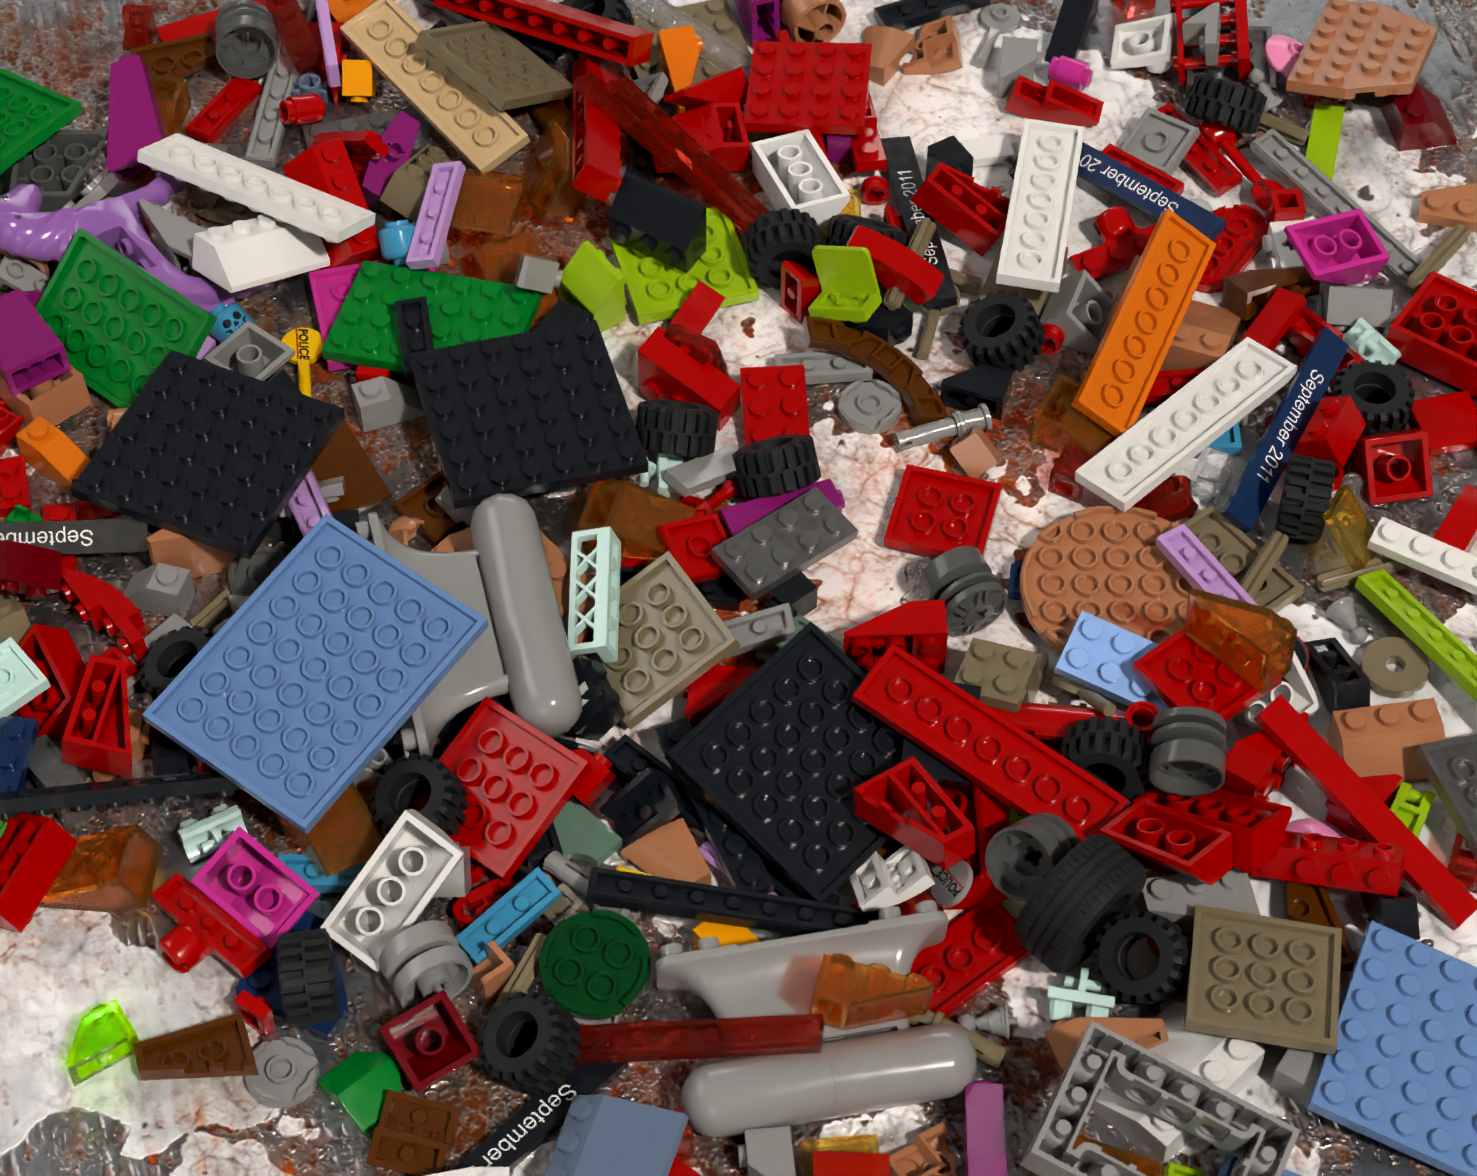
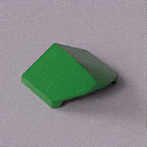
M356 1051L316 1081L317 1086L363 1135L380 1122L387 1090L402 1093L398 1065L389 1055L381 1052Z

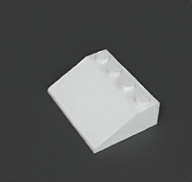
M1174 1000L1156 1017L1163 1019L1169 1040L1148 1050L1236 1096L1259 1074L1265 1051L1253 1041L1183 1030L1186 1005ZM1106 1088L1103 1089L1091 1105L1095 1112L1161 1168L1195 1136Z

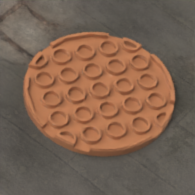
M1109 505L1073 512V516L1065 518L1060 522L1055 521L1046 527L1037 536V540L1031 548L1027 550L1022 563L1019 592L1024 613L1036 633L1060 654H1062L1082 610L1160 645L1212 608L1156 547V537L1181 524L1176 521L1172 523L1158 517L1156 512L1142 508L1131 507L1124 513L1115 506Z

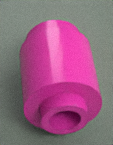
M1063 55L1061 57L1054 56L1049 65L1047 78L1081 92L1084 87H1089L1093 77V70H1090V63Z

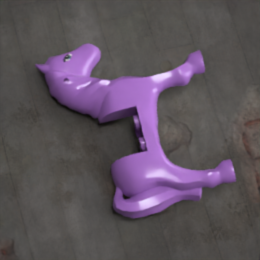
M157 171L156 178L145 187L119 197L92 202L78 209L62 208L50 212H39L43 203V197L40 188L35 184H19L8 193L0 196V250H4L13 256L61 262L79 228H82L112 248H117L118 252L209 313L222 302L225 306H228L231 303H236L235 299H244L255 291H265L273 284V282L230 293L208 278L185 274L160 253L139 220L141 211L138 201L142 198L152 204L164 206L169 203L171 194H176L183 190V181H178L174 176Z

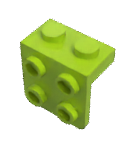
M816 245L812 250V256L822 292L808 307L810 316L838 321H852L853 323L867 322L883 302L869 250L865 247Z

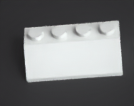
M809 129L751 143L753 174L775 210L780 211L781 208L792 210L794 208L799 209L800 213L805 211L810 214L811 218L814 217L820 233H823L830 225L832 216L838 215L850 202L851 195Z
M260 214L256 218L245 221L237 220L233 224L222 227H210L206 231L194 234L192 268L230 293L330 266V258L320 236L302 232L299 230V227L289 223L278 222L267 214Z
M415 809L405 810L320 928H325L332 939L378 973L381 970L378 958L382 949L393 937L413 926L465 853L442 829Z

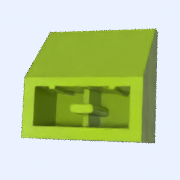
M586 240L580 245L563 270L559 286V299L592 313V320L597 321L601 333L626 320L625 276L618 267L615 268L607 260L601 249H596Z

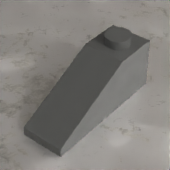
M46 734L36 739L28 774L38 788L86 783L74 765L62 763V752ZM92 805L90 810L73 812L70 810V807L58 808L55 815L67 831L96 815L97 809L96 805Z

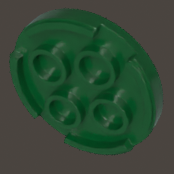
M592 909V911L578 913L568 919L564 918L551 930L541 949L539 967L542 983L552 1001L577 1018L602 1020L621 1014L641 997L650 978L651 956L644 936L631 920L614 911Z

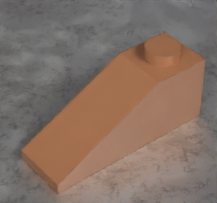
M1077 1017L1072 1020H1060L1053 1024L1050 1029L1044 1031L1049 1049L1061 1075L1080 1035L1092 1020L1146 1049L1169 1040L1162 1018Z

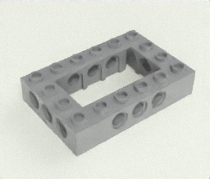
M1092 1020L1078 1039L1020 1166L1039 1176H1147L1136 1170L1138 1166L1132 1163L1126 1165L1103 1153L1101 1151L1102 1147L1094 1143H1082L1075 1150L1072 1149L1077 1136L1090 1119V1116L1087 1114L1091 1105L1104 1088L1237 1157L1230 1176H1281L1300 1129Z

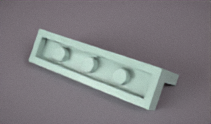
M610 526L572 532L567 639L571 656L597 652L604 663L618 661L621 541ZM597 540V547L588 556H585L581 552V542ZM591 566L596 570V576L585 586L580 582V576ZM590 596L595 600V606L584 616L579 612V605ZM587 626L594 630L593 642L577 644L578 635Z

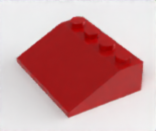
M1432 271L1391 324L1386 340L1401 353L1402 356L1398 360L1463 391L1468 390L1469 394L1477 397V291Z

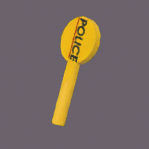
M301 327L286 333L281 342L295 350V355L288 362L297 365L298 389L303 395L312 397L310 364L321 358L323 340L318 331Z

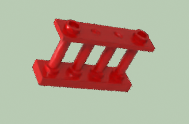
M1170 0V12L1176 13L1178 56H1172L1173 74L1179 73L1180 85H1186L1185 70L1233 66V69L1239 68V81L1249 80L1248 74L1251 72L1247 0ZM1219 2L1220 6L1235 8V10L1229 11V14H1220L1221 26H1230V28H1236V30L1231 31V34L1220 35L1219 47L1231 46V49L1237 48L1238 51H1232V54L1219 55L1218 65L1206 66L1205 56L1185 58V49H1197L1199 45H1184L1182 25L1191 17L1183 18L1182 10L1206 8L1212 3Z

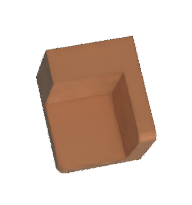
M979 424L954 439L949 448L968 477L977 478L998 464L1000 453Z
M494 940L486 944L488 958L473 968L474 974L468 984L486 1006L497 1000L515 970L514 963Z

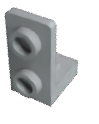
M6 253L0 261V288L5 291L8 287L14 290L19 288L22 292L45 290L51 280V277L9 253Z

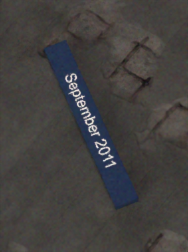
M1082 142L1077 174L1080 178L1156 220L1159 219L1163 211L1169 208L1212 241L1225 228L1226 222L1223 218Z
M1326 326L1319 330L1221 512L1222 516L1245 534L1253 529L1349 348L1345 341Z

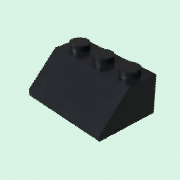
M627 171L622 178L621 185L608 214V236L617 243L629 246L643 255L650 256L669 267L687 273L706 251V207Z

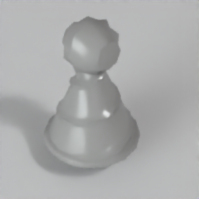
M1252 70L1248 74L1251 84L1257 85L1256 90L1267 97L1263 111L1271 110L1272 113H1275L1277 111L1276 106L1283 102L1284 97L1263 82L1264 73L1261 70Z
M1351 596L1340 599L1334 598L1331 601L1332 604L1325 611V617L1350 630L1349 638L1354 644L1365 642L1368 633L1364 627H1358L1354 598Z
M1004 1003L1002 1006L976 1019L970 1014H962L958 1018L957 1024L972 1031L978 1028L979 1030H984L1009 1040V1025H1018L1017 1017L1009 1018L1008 1006Z

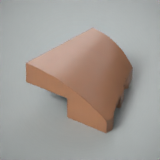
M948 15L924 24L919 33V39L911 48L913 53L911 61L902 65L905 75H932L962 68L960 35L952 16Z
M867 26L865 28L863 43L872 44L870 81L883 87L899 70V61L914 46L915 35L886 26Z
M683 818L657 828L620 851L621 858L625 863L631 861L645 871V873L651 874V876L711 885V871Z
M942 1122L917 1135L913 1144L890 1155V1176H957L955 1172L957 1164L954 1153H949L945 1138L948 1133L945 1123Z

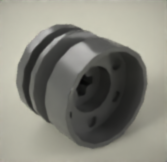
M250 0L231 2L220 9L214 21L215 54L219 65L226 73L243 79L260 77L271 70L277 61L278 43L276 25L268 9Z
M972 546L957 547L944 552L935 558L920 576L919 587L928 600H945L948 633L955 636L970 635L986 628L1003 613L1008 603V595L996 576L992 574L991 568L978 548Z
M1179 706L1156 714L1151 725V746L1153 751L1150 754V781L1153 785L1164 792L1179 796H1200L1220 789L1225 783L1226 759L1223 753L1226 750V721L1219 714L1209 709L1195 706Z
M1048 812L1033 813L994 834L986 849V869L994 886L1005 896L1018 901H1027L1048 873L1079 844V840L1072 827L1061 817Z

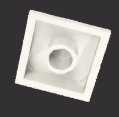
M1166 14L1115 25L1110 61L1111 68L1125 69L1146 66L1147 70L1151 73H1164L1172 66V56H1175L1177 44L1175 22L1172 15Z

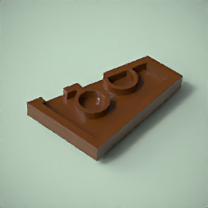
M1286 881L1283 887L1284 919L1341 928L1340 972L1352 971L1356 957L1326 887Z
M242 1012L132 1044L142 1081L259 1075Z

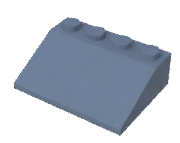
M605 1094L574 1095L543 1176H668L689 1117L684 1113Z

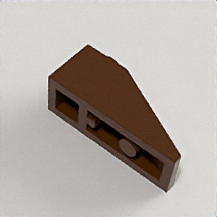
M1306 267L1247 270L1224 278L1222 306L1246 321L1259 315L1278 287L1303 295L1307 300L1309 296L1319 295L1321 281L1313 280Z

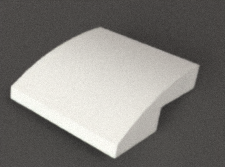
M905 845L886 860L875 851L850 877L859 906L864 912L876 911L902 903L935 884L925 857Z

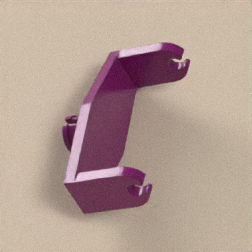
M403 111L396 115L381 135V141L390 148L385 159H369L360 185L368 208H372L380 200L395 170L410 158L421 122Z

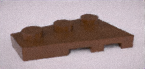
M214 31L129 49L130 55L140 54L147 63L155 92L218 62L215 54Z

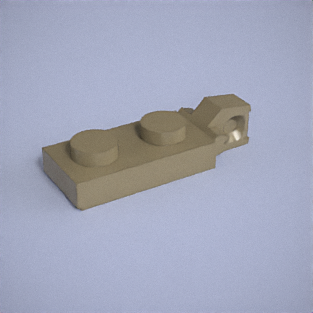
M192 190L187 198L188 210L190 212L226 225L233 224L237 220L245 221L264 214L251 211L247 206L238 202L227 201L223 196L216 193L208 195Z

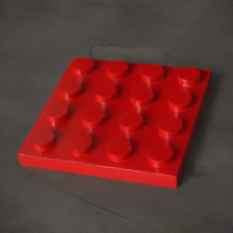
M754 41L743 121L746 132L793 133L809 129L810 133L864 135L872 44Z
M486 696L439 758V761L460 779L468 794L465 798L469 801V809L463 810V813L467 816L465 823H459L457 826L460 829L458 834L455 836L452 833L449 837L453 841L459 842V846H470V857L508 883L593 767L585 759ZM431 790L418 795L412 801L409 809H415L417 812L423 809L430 798Z

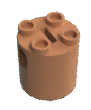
M779 0L780 19L796 41L829 42L841 31L845 24L846 12L839 0Z

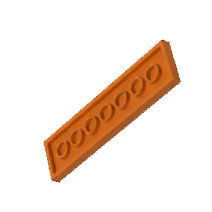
M1169 208L1159 216L1072 403L1073 407L1116 438L1135 425L1217 245Z

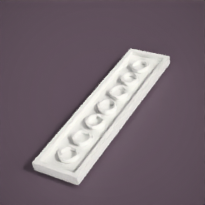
M1025 118L998 265L997 284L1059 293L1085 127Z
M178 133L138 150L137 161L150 166V169L167 173L174 176L178 181L189 182L199 186V189L221 195L227 201L238 202L247 206L251 211L262 212L272 216L278 222L289 223L299 227V230L302 232L316 234L323 237L329 243H341L351 236L375 225L376 213Z
M1246 337L1075 471V481L1125 513L1292 380L1297 373V366L1253 339Z

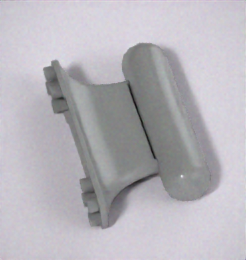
M496 494L483 499L474 509L470 520V532L474 549L466 551L429 552L406 546L396 540L386 530L377 512L367 513L368 520L355 522L358 535L485 617L489 624L488 628L399 728L405 760H408L409 754L415 753L420 758L423 754L432 757L434 744L444 726L455 715L483 701L486 696L493 698L509 693L513 713L549 737H557L564 734L574 726L582 712V696L538 520L526 499L515 494Z
M927 900L916 904V914L902 916L899 907L891 906L878 912L880 920L869 921L868 924L739 946L736 944L720 946L717 937H705L698 940V950L683 952L680 943L663 945L660 948L661 958L655 963V982L657 988L662 991H688L701 998L717 1017L732 1054V1059L708 1062L694 1069L685 1079L681 1090V1108L683 1113L689 1117V1125L704 1137L725 1138L742 1135L746 1129L794 1126L943 1100L964 1092L965 1086L973 1082L977 1071L976 1050L968 1035L951 1024L936 1023L910 1028L907 1016V983L913 961L923 949L941 943L946 935L948 926L947 915L943 911H938L936 901Z

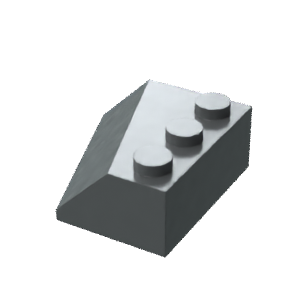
M108 130L57 131L48 141L41 143L30 151L25 158L13 164L9 191L19 184H35L40 188L43 197V203L39 212L61 209L72 199L108 139Z

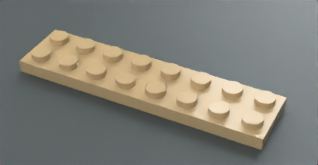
M393 0L375 1L340 27L342 35L367 60H370L372 65L482 177L530 142L528 134L504 110L500 111L491 107L488 100L480 93L472 91L463 79L458 75L450 73L446 69V65L439 59L426 53L425 48L416 41L420 31L423 29Z

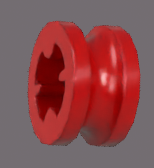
M871 176L862 182V199L866 204L878 206L884 204L889 199L888 182L885 178Z
M1043 324L1045 345L1041 346L1042 353L1048 355L1057 354L1065 340V334L1060 327L1054 324Z

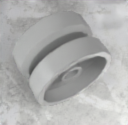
M425 921L403 930L388 942L378 958L379 968L387 982L393 986V992L398 1002L406 1011L442 990H445L449 999L452 1000L465 989L474 974L471 961L465 951L459 947L458 939L451 927L444 921Z

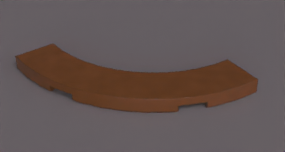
M805 316L802 324L808 348L837 352L856 359L875 370L902 396L913 416L916 426L948 417L938 392L934 387L931 388L922 376L923 371L896 347L866 330L862 333L845 327L844 322L822 317Z

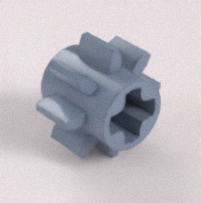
M313 73L302 75L298 81H294V90H292L293 96L316 93L325 103H328L327 94L330 93L328 81L321 82L320 75Z

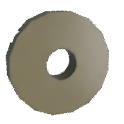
M1382 637L1372 641L1364 649L1359 666L1369 678L1370 685L1373 686L1372 690L1379 695L1390 698H1407L1414 695L1415 691L1421 690L1425 686L1430 670L1428 657L1410 640L1399 637ZM1397 664L1403 671L1393 672L1386 665Z

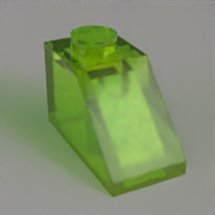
M116 999L107 1004L94 1007L87 1015L81 1018L65 1061L74 1087L135 1054L132 1044L139 1042L137 1033Z

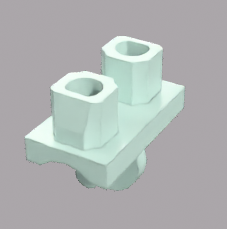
M1362 317L1357 320L1348 332L1343 334V341L1349 345V348L1361 355L1365 360H1369V362L1379 360L1385 365L1389 363L1395 365V361L1402 356L1390 342Z
M656 453L649 459L646 457L649 463L648 472L630 475V477L635 482H638L640 487H648V507L658 508L662 500L678 502L681 494L663 479L666 469L683 463L682 456Z
M224 803L213 808L210 813L211 816L198 821L197 819L190 818L180 823L178 834L190 863L217 852L239 826L247 832L241 810L237 804L229 807Z
M1081 968L1080 978L1065 975L1064 986L1078 988V991L1053 986L1048 987L1046 1003L1050 1004V1023L1055 1024L1064 1019L1070 1020L1072 1008L1086 1010L1085 1017H1108V1014H1112L1115 997L1086 992V990L1100 992L1101 984L1099 981L1088 979V968Z

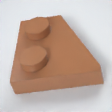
M1477 183L1421 192L1416 222L1455 228L1457 225L1463 224L1465 228H1470L1472 232H1477Z

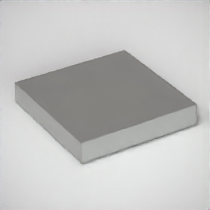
M1148 107L1120 149L1172 176L1199 137L1200 131L1199 128Z

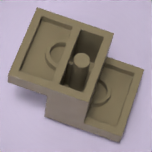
M972 638L954 682L981 686L980 701L987 706L1018 713L1022 702L1033 703L1048 668L1049 656Z

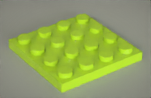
M725 205L706 208V251L687 273L669 267L650 256L643 255L629 246L617 243L609 238L607 228V238L617 266L625 276L626 284L624 286L638 325L674 318L699 280L725 297V301L720 308L759 300L758 287L754 277H751L745 254Z

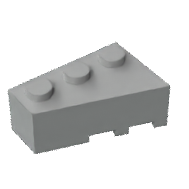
M1234 867L1212 886L1200 883L1180 873L1147 878L1145 886L1135 902L1137 910L1158 914L1177 924L1183 930L1181 934L1188 937V939L1192 935L1195 905L1260 915L1248 874L1239 872Z

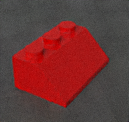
M34 624L18 646L45 675L51 687L17 711L21 718H37L40 725L37 738L46 734L53 741L64 734L86 666L67 629Z
M1143 797L1099 830V835L1109 836L1125 851L1141 859H1146L1166 867L1171 871L1188 876L1200 883L1212 886L1232 870L1231 832Z

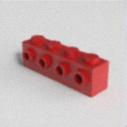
M1285 830L1273 860L1260 867L1256 872H1253L1252 876L1397 897L1404 878L1406 847L1389 843H1374L1352 838L1322 836L1316 833H1300Z

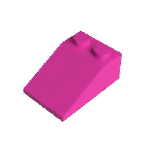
M1361 209L1285 226L1283 229L1313 280L1344 285H1354L1374 280L1390 259L1389 254Z
M240 826L191 880V883L198 890L232 916L271 950L276 947L279 934L288 933L321 895Z

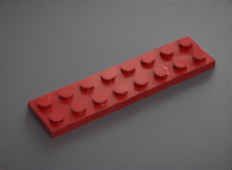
M893 643L852 695L851 701L1024 817L1041 812H1048L1061 817L1072 827L1079 843L1089 836L1099 834V830L1121 814L1129 802L1127 798Z

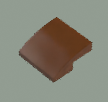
M388 1089L379 1126H375L366 1164L414 1176L444 1172L463 1107Z

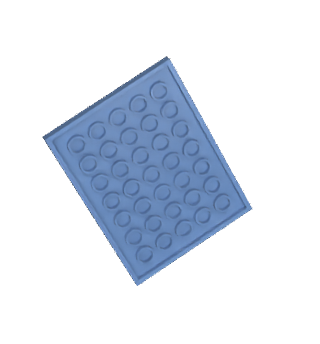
M325 514L145 710L142 716L148 724L302 832L308 834L488 628V620L333 517Z

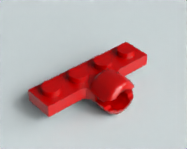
M1169 102L1157 109L1159 112L1190 124ZM1206 120L1200 125H1195V127L1199 128L1200 135L1182 162L1219 198L1243 182L1242 174L1221 154L1223 150L1219 147V144L1226 138L1233 144L1237 143L1236 129Z
M1123 206L1107 209L1097 216L1093 225L1102 244L1070 256L1067 263L1073 274L1085 269L1096 282L1127 271L1135 255L1141 257L1156 224L1146 228H1138L1127 209Z
M178 872L150 895L154 904L178 923L158 942V948L162 950L163 958L177 972L181 974L188 973L204 960L206 956L215 955L242 978L246 979L272 956L267 945Z

